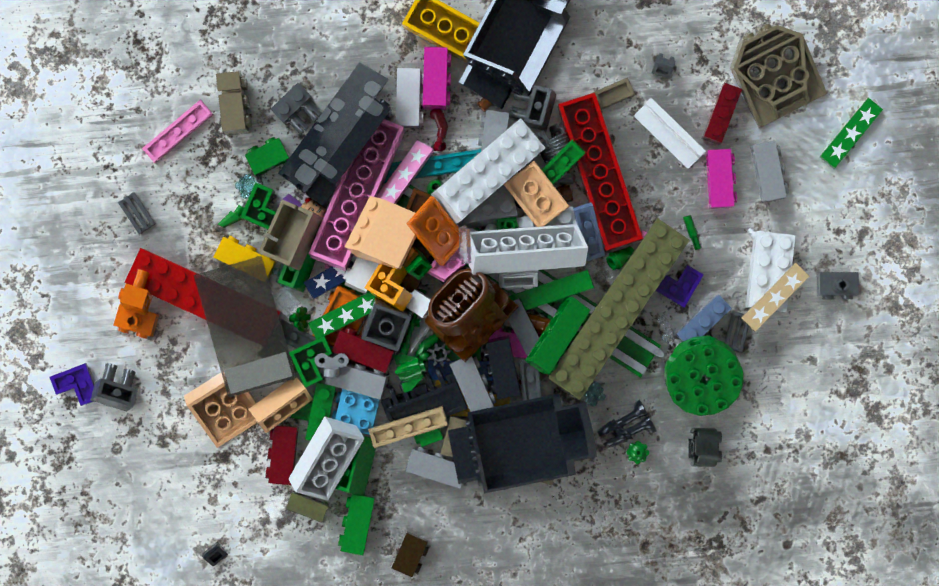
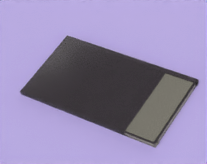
M262 256L194 275L228 398L284 381L294 380L296 374Z

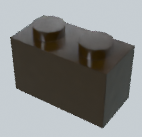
M407 531L391 568L410 577H413L414 573L418 575L422 566L419 561L422 556L426 557L430 548L427 545L428 540Z

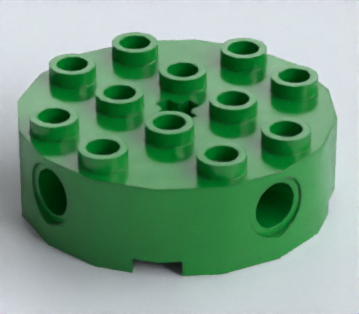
M711 336L692 337L679 343L674 352L669 356L664 367L665 384L673 402L685 412L694 415H715L729 408L739 397L743 387V369L734 349L723 341Z

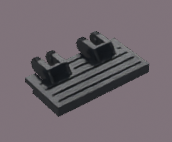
M435 368L436 376L441 383L437 386H434L430 373L428 371L425 372L424 376L430 390H427L425 383L410 391L412 397H410L409 392L404 393L402 387L404 381L399 382V387L405 397L401 400L398 399L395 388L389 386L388 390L394 404H391L389 397L381 400L389 422L441 406L446 417L466 410L467 405L453 372L445 375L448 381L446 384L440 368Z

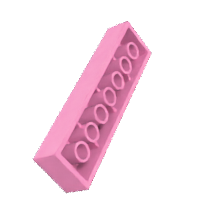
M384 119L341 177V182L334 192L309 251L311 258L346 272L354 254L346 249L345 245L369 197H376L383 186L404 136L405 130L403 126Z

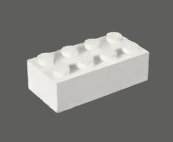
M764 231L755 232L745 308H751L792 266L796 235ZM788 299L775 312H787Z
M328 417L323 418L289 477L295 492L329 500L364 440L356 425Z

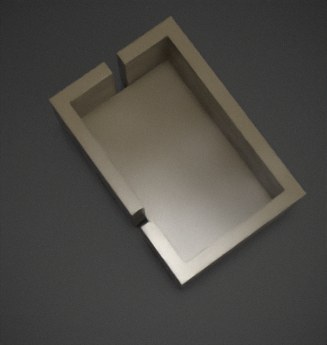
M239 71L216 74L218 92L222 91V94L218 95L222 132L227 136L249 133V128H252L251 116L249 117V114H247V109H250L249 98L245 95V90H248L247 79Z
M281 200L267 231L268 234L277 238L278 241L275 242L265 237L258 253L300 271L323 218L312 211Z

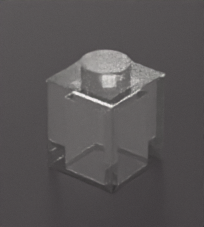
M279 287L276 288L270 295L272 296L270 301L287 317L301 304L285 287L281 289Z

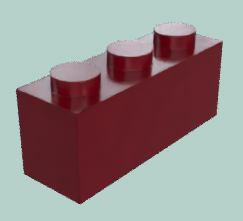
M725 82L722 84L701 139L717 145L723 142L742 92L741 88Z
M346 327V329L343 328L339 331L332 350L333 353H344L349 359L384 373L389 371L396 352L395 350L361 339L362 335L357 334V330Z
M277 425L274 429L270 430L269 440L273 441L272 448L268 449L267 459L271 460L270 467L266 468L265 478L269 479L268 483L291 485L289 477L295 469L299 427Z

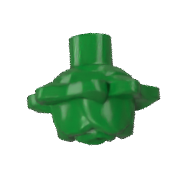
M636 441L635 444L630 443L629 449L626 451V454L629 455L628 460L634 461L636 464L646 462V457L650 453L646 450L648 446L640 441Z

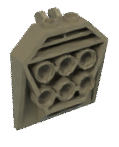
M770 23L755 28L756 34H753V32L745 33L742 37L743 40L738 42L730 66V70L738 87L742 89L741 93L758 128L827 94L803 34L779 25H770ZM788 49L792 51V57L789 60L785 57V52ZM770 58H774L775 60V66L773 68H770L768 66V60ZM754 66L758 68V75L756 77L751 75V69ZM797 70H800L802 72V77L800 80H796L795 78V72ZM781 78L785 81V86L782 89L778 87V81ZM763 87H766L768 95L763 98L760 92Z

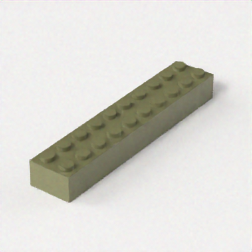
M657 218L595 307L586 323L582 326L576 338L571 342L566 353L560 358L555 371L550 373L547 378L578 400H581L690 240Z

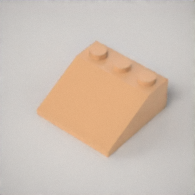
M370 196L345 248L358 258L401 269L416 239L415 234L406 224L415 212L387 200Z
M225 371L184 395L187 407L217 448L257 423L248 410L257 403L249 389L231 394Z

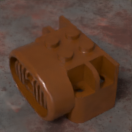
M464 269L455 273L433 295L429 302L428 315L425 319V324L465 363L489 340L495 331L502 327V324L519 307L489 276L482 272H477V275H473L471 269Z

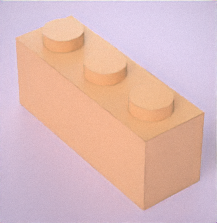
M295 375L248 410L264 432L267 433L313 399Z

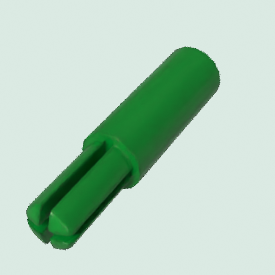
M685 216L683 220L689 237L692 240L694 249L698 250L701 246L692 216Z

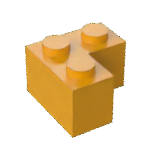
M379 264L364 287L374 296L402 312L413 297L406 289L399 286L407 274L404 266L401 269H396Z

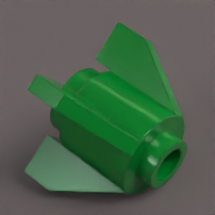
M405 354L394 355L396 365H401L397 367L395 373L399 376L401 382L406 381L402 383L404 393L412 391L424 378V372H427L425 363L413 356Z

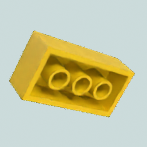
M415 0L402 22V27L437 47L448 48V53L467 63L468 60L463 54L480 23L439 0Z

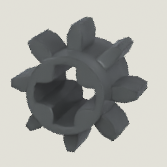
M435 344L434 350H428L432 356L428 357L427 360H433V367L440 364L443 368L444 361L450 362V359L446 356L451 351L445 350V344L442 347H438ZM440 351L443 353L442 356L444 358L438 360L436 359V354Z

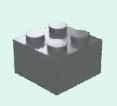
M375 297L363 328L361 339L399 351L411 319L412 311L405 308L402 312Z

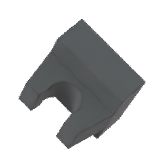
M659 53L654 63L652 74L670 79L676 62L674 57L671 56L670 59L663 58L662 53Z

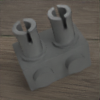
M299 83L291 88L271 108V111L285 125L289 123L299 135L304 133L299 126H302L305 131L309 128L298 116L300 111L304 110L314 122L318 118L313 112L318 117L322 114L311 102L313 100L312 96Z
M534 85L529 96L514 94L515 100L529 102L527 109L511 106L510 110L512 112H509V118H521L528 127L547 131L557 96L556 93L550 88Z
M106 363L103 377L95 382L90 401L127 412L133 408L138 389L132 388L136 372L124 369L121 384L113 381L118 366L113 365L112 367L111 363Z

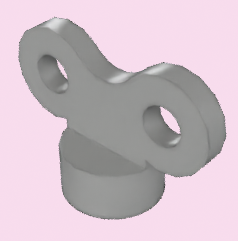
M320 353L315 357V364L320 368L324 367V377H339V367L343 368L349 362L347 355L344 353H339L335 357H329L324 353ZM324 358L325 362L320 363L319 359ZM339 358H344V362L339 363Z

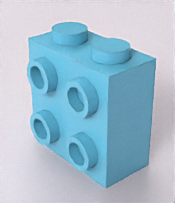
M342 389V392L338 391L336 403H339L337 411H333L332 419L356 425L361 433L370 435L368 429L374 427L380 399Z

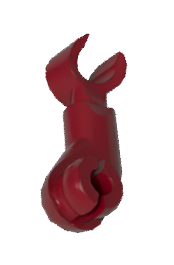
M432 109L430 111V118L435 120L438 127V138L433 146V151H444L446 149L444 139H446L448 124L441 109Z

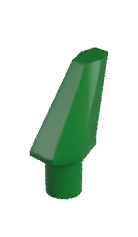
M238 205L235 211H230L218 225L225 228L242 220L240 216L244 208Z

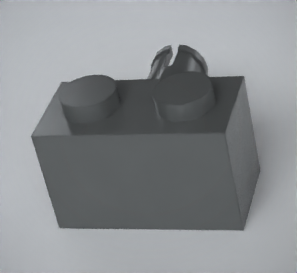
M859 272L817 273V296H822V299L830 300L834 299V296H841L843 300H851L853 296L859 295Z

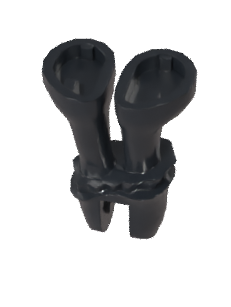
M640 399L634 403L633 411L618 420L613 419L597 431L599 437L608 434L610 431H613L615 435L614 438H610L607 442L603 443L605 448H611L628 442L627 440L633 439L632 435L641 431H648L649 433L657 431L649 416L627 429L623 428L634 420L647 415Z

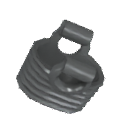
M562 122L550 126V139L544 131L534 134L539 140L544 139L542 144L545 146V149L540 154L545 163L551 161L569 143L567 132ZM561 131V135L556 136V132Z

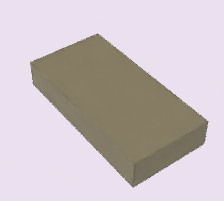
M628 77L595 91L601 110L635 96Z

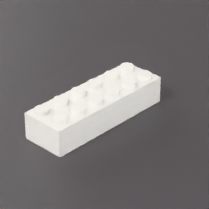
M520 118L431 195L436 198L455 224H457L543 151L545 146Z
M571 224L465 232L463 251L472 274L477 275V272L491 274L585 266L588 246L578 225Z

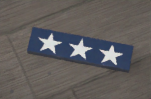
M350 262L349 269H352L354 262ZM331 266L304 282V285L314 300L345 282L346 280L343 279L345 271Z

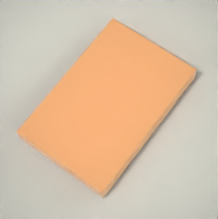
M532 161L503 184L536 227H544L570 207L535 161Z

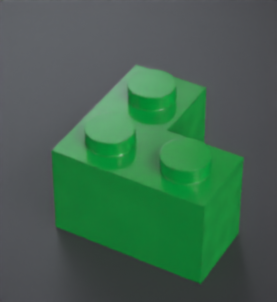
M255 182L240 218L268 230L276 214L275 211L268 209L275 191Z
M326 336L289 352L305 388L324 380L319 367L315 364V357L320 353H324L327 356L334 354Z

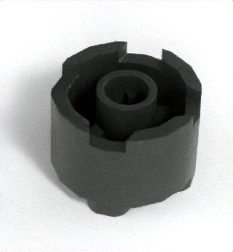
M692 428L690 433H693V438L688 440V456L693 458V462L690 465L695 467H715L717 462H722V451H719V443L722 442L721 431H717L715 428Z

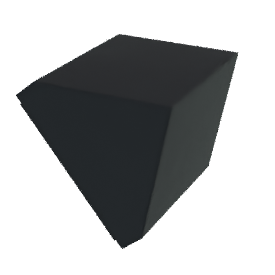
M218 541L202 553L203 559L212 566H215L228 555Z

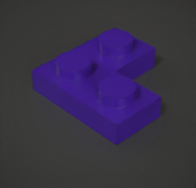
M687 265L678 281L666 275L655 291L685 308L704 274Z
M87 363L49 377L56 395L74 389L80 406L93 402L90 400L95 384Z

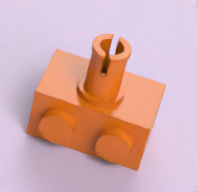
M138 270L133 286L126 284L124 288H121L118 299H120L124 309L147 315L153 298L150 292L144 289L149 276L148 272Z
M120 303L113 326L118 327L117 331L128 334L129 330L137 332L136 336L147 339L148 336L154 335L160 314L149 311L147 315L124 309Z

